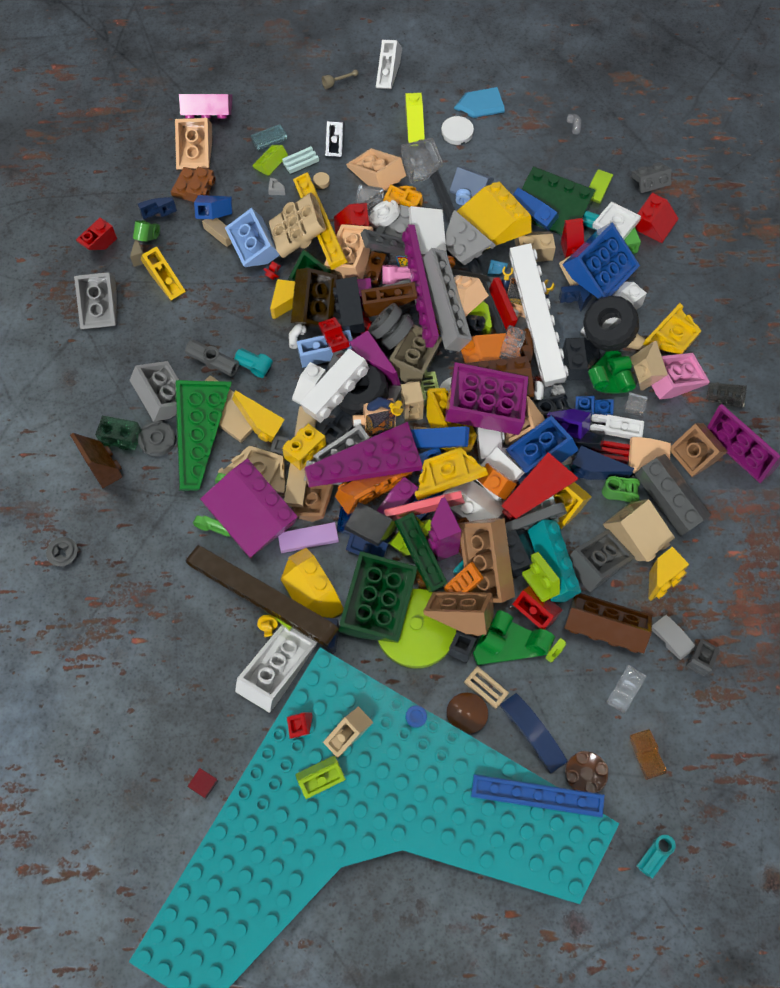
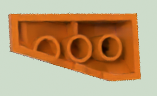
M413 472L354 480L350 483L344 482L338 487L335 497L349 515L354 511L358 502L366 505L393 489L403 477L409 479Z

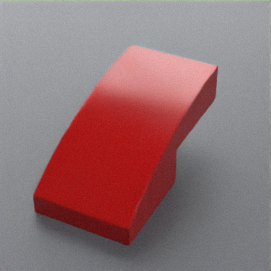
M335 317L318 323L332 353L350 347L349 341L343 334L341 325Z

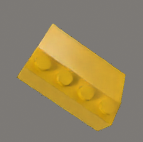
M500 181L482 188L457 210L461 216L496 246L532 233L531 215Z

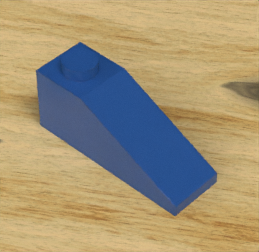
M517 188L513 196L529 212L531 219L549 231L559 218L558 213L520 188Z

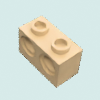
M420 382L401 384V402L405 422L423 419L424 399Z

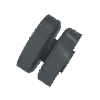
M395 303L386 307L368 329L374 339H380V345L386 350L394 348L408 334L414 323L407 314L401 315L402 309Z

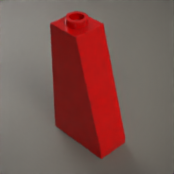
M548 452L501 505L503 508L502 513L509 519L512 517L517 519L574 483L578 477Z

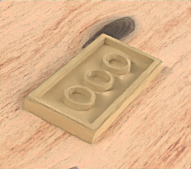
M210 375L205 381L218 380H216L214 377ZM229 389L218 427L242 443L252 433L253 429L232 400L234 392Z

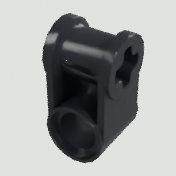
M566 394L542 399L537 406L545 420L549 412L572 409L567 403Z

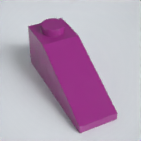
M403 477L390 491L377 511L385 515V509L412 503L416 499L415 491H418V487Z

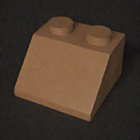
M695 423L671 445L670 452L692 477L713 465L728 452L704 423Z

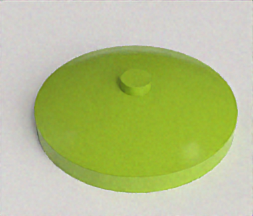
M412 589L399 642L378 640L385 655L401 666L425 668L438 663L449 653V647L456 635V629L424 615L423 611L433 593H429L428 590Z

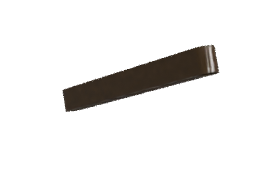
M197 545L185 560L196 571L325 647L330 644L339 630L329 620L200 545Z

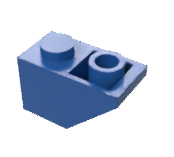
M198 195L194 201L195 219H215L232 214V196Z

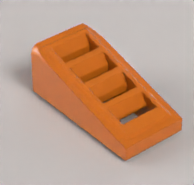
M471 562L446 584L444 590L446 592H472L484 578L475 564Z

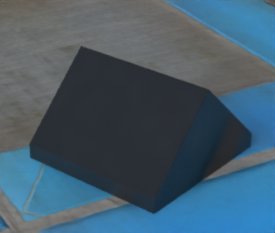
M358 502L344 529L378 547L397 530V526L393 519Z

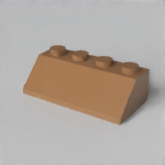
M505 518L459 523L464 568L473 562L484 578L472 592L492 593L493 602L502 603L515 597Z

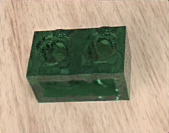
M102 415L95 436L101 441L103 446L108 445V447L116 446L122 450H135L138 444V434L142 430L138 422Z

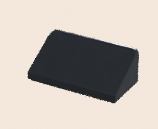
M587 432L582 439L572 438L578 449L583 446L590 450L602 451L605 433Z

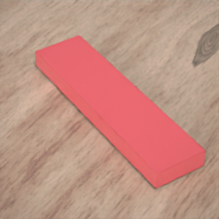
M457 491L385 509L384 512L385 516L395 521L411 512L416 516L436 511L443 497L446 498L450 507L464 504L465 501L462 492Z

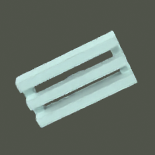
M308 147L283 158L282 162L291 174L319 162V157L312 147Z

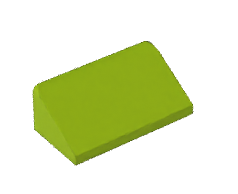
M271 145L253 164V168L269 176L282 163V159L288 156V153L283 145Z
M335 756L329 757L295 774L305 799L346 780Z

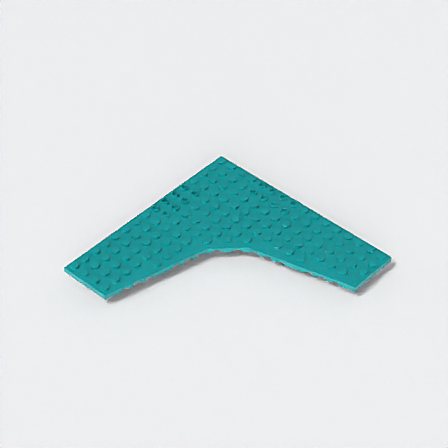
M319 648L129 960V963L167 988H229L341 867L398 851H406L580 904L620 823L604 814L601 818L471 797L474 774L552 787L557 786L426 709L427 720L425 724L419 728L409 726L405 715L411 706L417 705L416 703L324 649ZM359 706L373 723L339 758L336 757L346 780L305 799L295 774L329 757L335 756L323 742L344 717ZM304 712L312 713L310 734L290 739L287 717Z

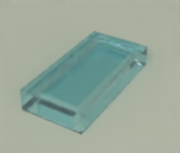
M281 124L251 135V140L257 150L287 139V134Z

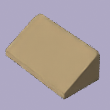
M218 218L202 221L204 229L226 247L232 243L225 229L227 225Z

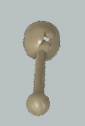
M353 70L351 73L336 78L331 75L322 76V84L325 89H329L334 86V82L337 80L358 76V71Z

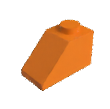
M486 463L484 467L488 475L477 480L496 496L506 500L517 484L489 463Z

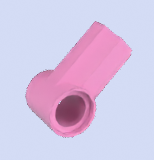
M382 266V284L390 285L410 279L411 273L408 266Z

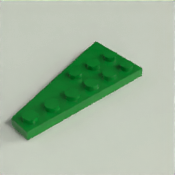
M176 380L179 491H198L200 489L232 382Z

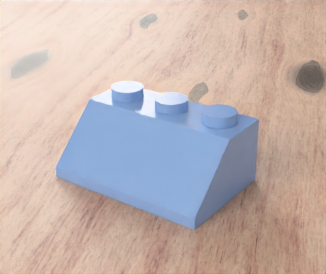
M250 208L225 227L244 267L265 265L279 256L273 237L262 216L254 209Z

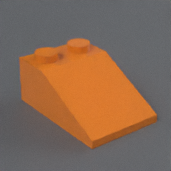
M513 333L475 335L471 337L472 340L461 350L465 363L521 356Z

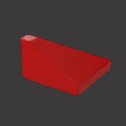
M304 712L287 717L290 739L310 734L312 713Z

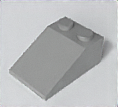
M107 272L74 276L80 329L116 326L117 290L115 275Z

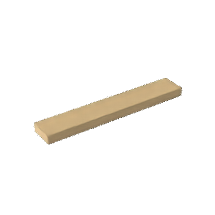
M299 406L295 436L298 430L304 428L308 423L316 428L317 420L307 414L302 406ZM291 463L284 501L291 507H303L307 481H304L305 467L300 471Z

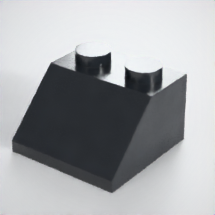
M584 337L565 338L563 354L564 365L568 369L566 381L590 380L588 371L600 360L599 349Z
M528 530L507 532L513 578L522 575V572L530 569V564H532L531 555L535 551Z

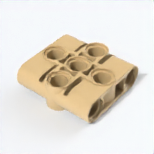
M308 193L295 203H287L280 214L269 220L275 248L283 258L298 248H307L313 238L326 230L319 203L312 193Z

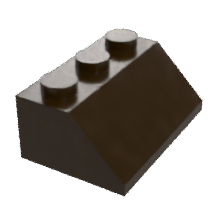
M311 268L296 270L291 323L319 327V322L333 318L335 302L333 287H336L335 280H337V275Z

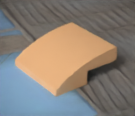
M631 437L628 466L634 468L633 473L635 474L641 467L663 454H666L670 460L671 443L650 438Z

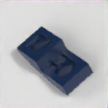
M170 197L155 198L138 203L143 219L158 213L161 217L177 211L174 199Z

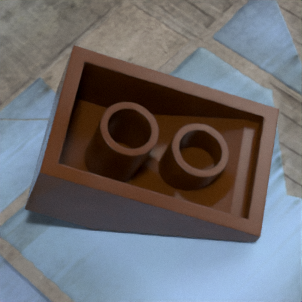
M76 433L70 434L102 489L122 478L120 473L122 468L117 460H112L111 456H113V453L108 445L104 447L99 440Z

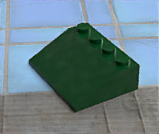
M534 166L522 188L523 191L542 201L558 213L559 218L549 231L559 235L563 233L565 220L583 219L585 212L589 211L593 203L596 191ZM531 219V224H534V225H536V226H539V227L543 228L541 225H539L538 223H536L534 220Z
M360 551L338 633L357 638L398 643L418 567Z

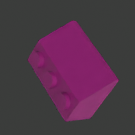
M445 497L441 498L431 521L430 531H428L430 536L428 542L437 562L458 554L461 538V529Z

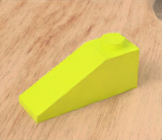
M405 93L408 144H417L421 139L425 143L422 93Z

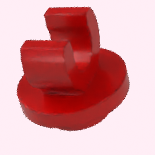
M272 261L269 269L264 268L263 270L266 271L265 275L273 280L275 277L279 279L280 276L276 273L281 266Z

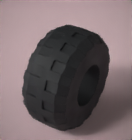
M613 295L602 297L592 303L586 311L583 320L584 331L588 340L599 350L608 352L618 351L627 347L636 338L639 331L638 313L632 303L623 297ZM615 317L621 320L620 324L614 329L606 330L602 328L603 323L609 318Z
M367 363L369 367L367 374L356 383L354 389L349 391L338 405L343 412L351 416L363 415V405L378 397L388 399L389 386L385 375L380 369ZM369 386L363 393L353 394L357 388Z

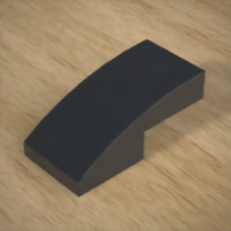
M342 410L333 423L329 422L322 431L327 444L330 445L355 427L353 426L352 416Z

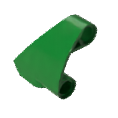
M607 351L588 371L593 388L597 391L615 394L626 393L636 388V383L631 373V359L629 356H622L621 352Z
M498 610L487 634L481 635L473 655L477 665L544 656L549 653L555 636L544 629L531 631L512 622L513 617L510 614Z

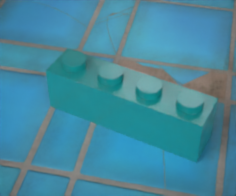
M541 520L531 527L528 533L535 553H540L560 579V594L551 598V602H566L581 593L579 581L573 569V564L558 522L556 520Z

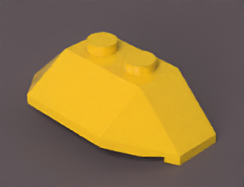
M446 388L428 389L426 417L430 427H469L468 447L461 448L466 452H470L477 438L473 426L445 421L448 390ZM460 447L441 448V449L446 450V451L449 452V451H451V450H454V449H457V448H460Z
M307 548L289 556L281 582L291 599L324 618H336L341 615L344 610L343 605L315 556Z

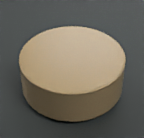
M324 172L316 173L313 177L314 186L318 189L327 188L330 184L329 175Z

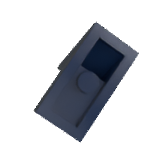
M581 285L561 287L559 300L560 303L578 301L581 312L594 295Z

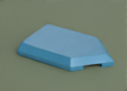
M498 87L466 92L454 107L457 111L468 113V116L472 118L505 112Z

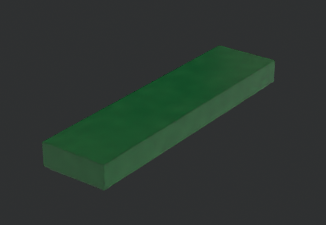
M411 512L395 520L394 522L416 567H418V571L429 593L446 585L448 582L414 513Z

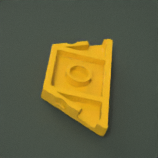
M679 303L645 339L643 345L648 346L652 342L657 341L659 350L683 354L700 335L701 329L693 322L690 315L686 316L682 310L684 306Z
M460 447L424 460L423 472L419 477L420 485L418 491H415V496L417 500L487 476L488 472L484 466H480L472 456H468L466 451Z

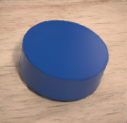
M418 705L411 706L405 715L406 722L413 728L422 727L427 720L425 709Z

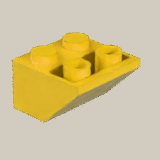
M673 546L657 558L649 572L648 598L650 601L656 597L658 599L663 597L671 586L673 588L682 581L681 578L687 574L685 570L689 563Z

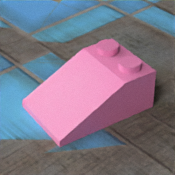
M693 353L662 356L668 375L654 383L652 387L659 400L703 387L708 385L710 381Z

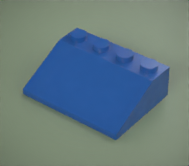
M613 222L598 229L562 264L575 282L598 299L613 295L640 266Z

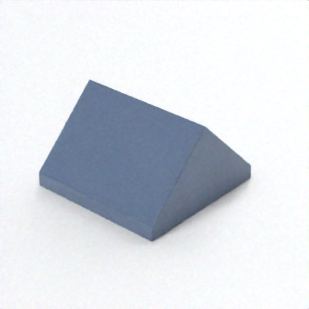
M464 166L457 167L450 193L456 194L459 189H467L471 192L470 198H472L482 188L491 185L494 178Z

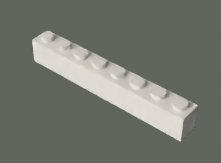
M531 243L510 248L509 257L527 326L532 337L533 349L544 387L565 383L568 369L566 365L563 366L562 359H564L562 348L559 349L558 347L559 335L558 332H554L555 320L553 315L549 313L551 308L548 298H545L546 286L540 279L542 272L540 265L537 266L536 249H532Z

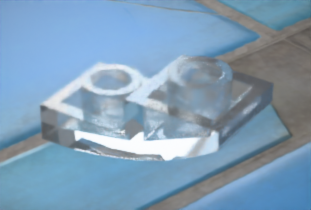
M509 325L499 358L519 357L526 331Z

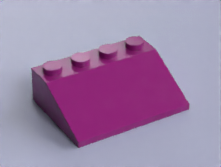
M455 362L445 421L519 435L525 422L528 376Z
M723 404L718 406L707 428L726 448L727 454L759 483H762L780 465V455Z
M248 458L233 468L200 498L249 558L253 557L293 526L298 517Z

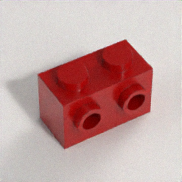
M530 586L525 588L512 604L535 625L544 630L551 626L563 611L557 604L551 602V599L542 602Z

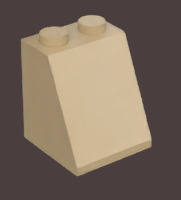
M649 499L630 502L603 524L631 552L636 561L649 562L656 557V553L669 547V542L675 538Z

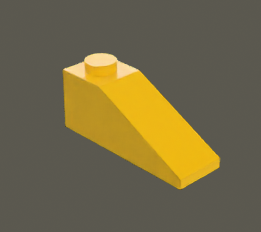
M157 246L142 254L140 260L170 301L186 292Z
M235 391L232 400L253 431L258 435V438L265 442H272L285 419L240 392Z

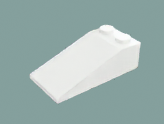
M281 625L237 678L235 692L270 713L316 647L317 642L295 629L289 632Z

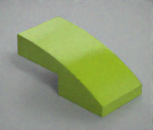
M597 170L589 188L596 190L594 202L601 204L614 176L613 174Z

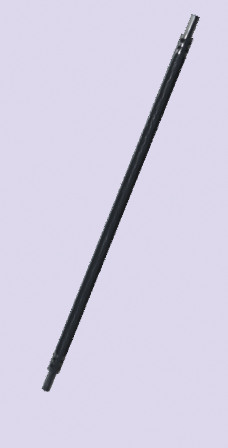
M421 139L417 142L421 151V157L450 223L455 208L433 157ZM476 258L467 263L470 272L483 275ZM480 280L489 295L484 301L488 304L491 321L496 333H508L491 296L487 282Z

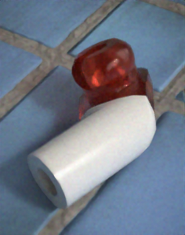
M538 375L536 377L532 376L533 386H535L534 400H542L544 396L542 378Z

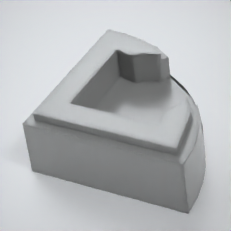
M270 178L269 195H286L284 185L278 182L277 179Z

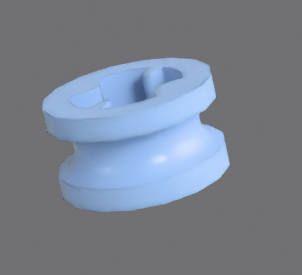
M459 189L456 192V203L464 205L471 199V192L467 189Z

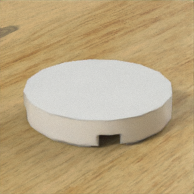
M454 116L443 122L441 133L444 140L448 143L461 145V143H467L472 139L474 128L471 121L467 118Z
M386 200L373 207L370 211L371 215H368L370 225L373 228H378L379 226L386 227L394 222L400 214L398 203L394 200H391V202Z

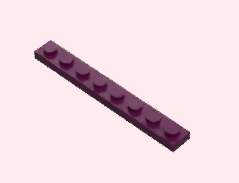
M408 224L402 234V241L405 244V255L408 258L407 266L411 273L410 281L415 282L417 292L416 309L419 311V324L422 325V338L425 340L426 347L433 348L439 337L416 228L415 225Z

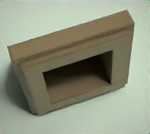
M139 240L134 241L130 255L134 267L143 264L140 260L143 251Z

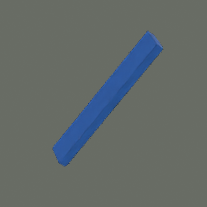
M475 774L473 775L471 797L603 817L604 794Z

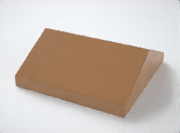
M307 483L304 506L292 507V511L298 516L297 519L310 522L323 519L334 484L308 487Z

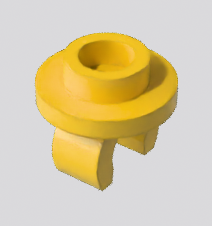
M271 615L261 616L257 621L258 628L264 631V637L273 636V630L277 628L278 621Z

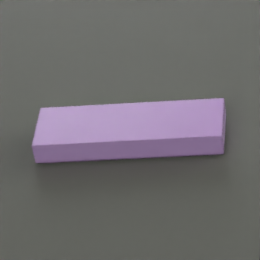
M335 522L287 531L278 536L281 553L339 542Z

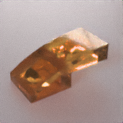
M650 729L630 735L635 755L646 780L666 774L667 769L658 753L659 747Z

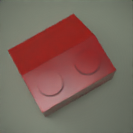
M651 193L637 213L641 216V219L635 226V229L663 243L679 218L667 199Z
M367 203L349 204L334 216L336 236L341 224L369 226Z

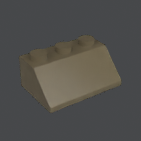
M414 324L408 334L396 346L389 362L402 381L406 383L420 382L421 384L439 351L442 337H438L433 348L426 347L425 340L422 338V328Z

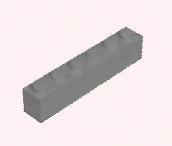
M431 248L422 258L431 302L444 348L460 352L472 340L447 253L444 250Z

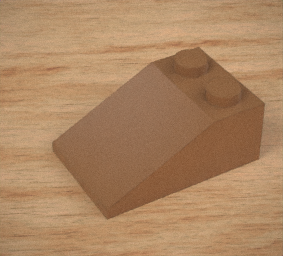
M433 592L423 612L424 615L465 634H473L475 636L486 635L494 616L492 593Z

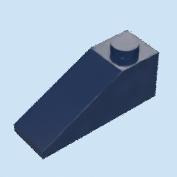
M581 446L570 470L578 478L607 480L611 476L630 478L634 468Z

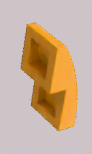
M390 184L383 201L391 202V200H394L398 205L417 207L422 195L409 188L403 191Z

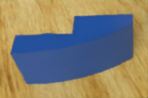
M576 396L575 409L590 412L591 416L594 414L614 416V399L595 400V396Z

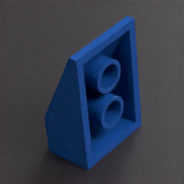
M551 415L508 447L506 451L525 474L528 475L548 452L561 463L576 453L578 448L573 438Z

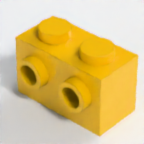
M308 423L304 428L298 430L295 437L284 444L282 448L284 458L301 471L306 466V462L313 459V455L326 447L325 435Z

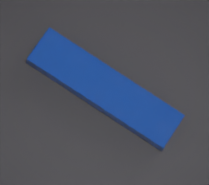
M466 426L411 430L417 449L468 447L469 427Z

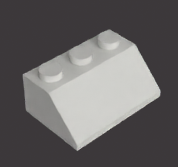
M474 481L450 488L443 493L445 495L457 491L462 492L465 503L450 507L452 513L460 519L466 517L470 522L504 517L502 513L503 508L501 507L503 502L501 500L497 501L487 490Z

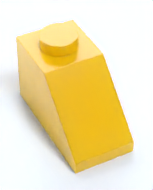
M277 279L270 307L273 319L292 309L295 281Z

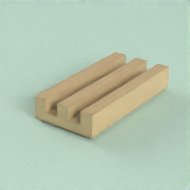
M478 666L464 681L469 688L495 709L509 694L507 690ZM478 673L488 683H490L499 692H501L502 696L500 697L497 693H495L490 687H488L475 675ZM471 680H474L478 685H480V686H481L484 690H486L490 695H492L495 699H497V702H495L492 698H490L485 692H483L479 687H477Z

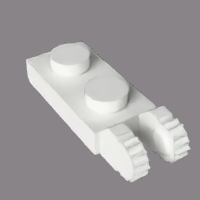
M601 414L591 416L593 422L599 423L598 425L592 424L590 426L591 432L605 433L606 435L628 439L643 436L644 421L608 414L607 416Z

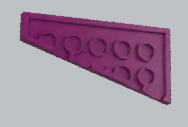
M406 422L306 466L305 476L308 487L420 471L423 465L409 424Z

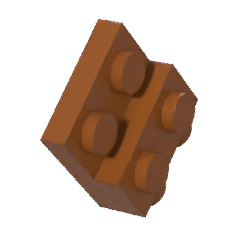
M183 167L171 190V195L192 202L196 200L198 195L209 196L210 189L216 182L213 170L197 167L196 170Z

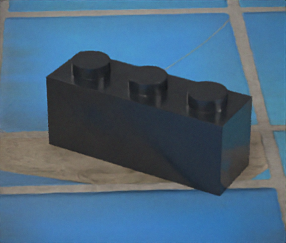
M357 276L335 280L336 287H333L334 298H338L335 306L337 314L340 313L341 318H337L343 331L350 330L351 334L365 332Z

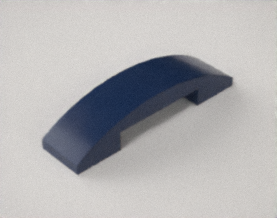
M517 693L499 705L511 722L516 724L538 754L539 760L550 774L568 762L547 728Z

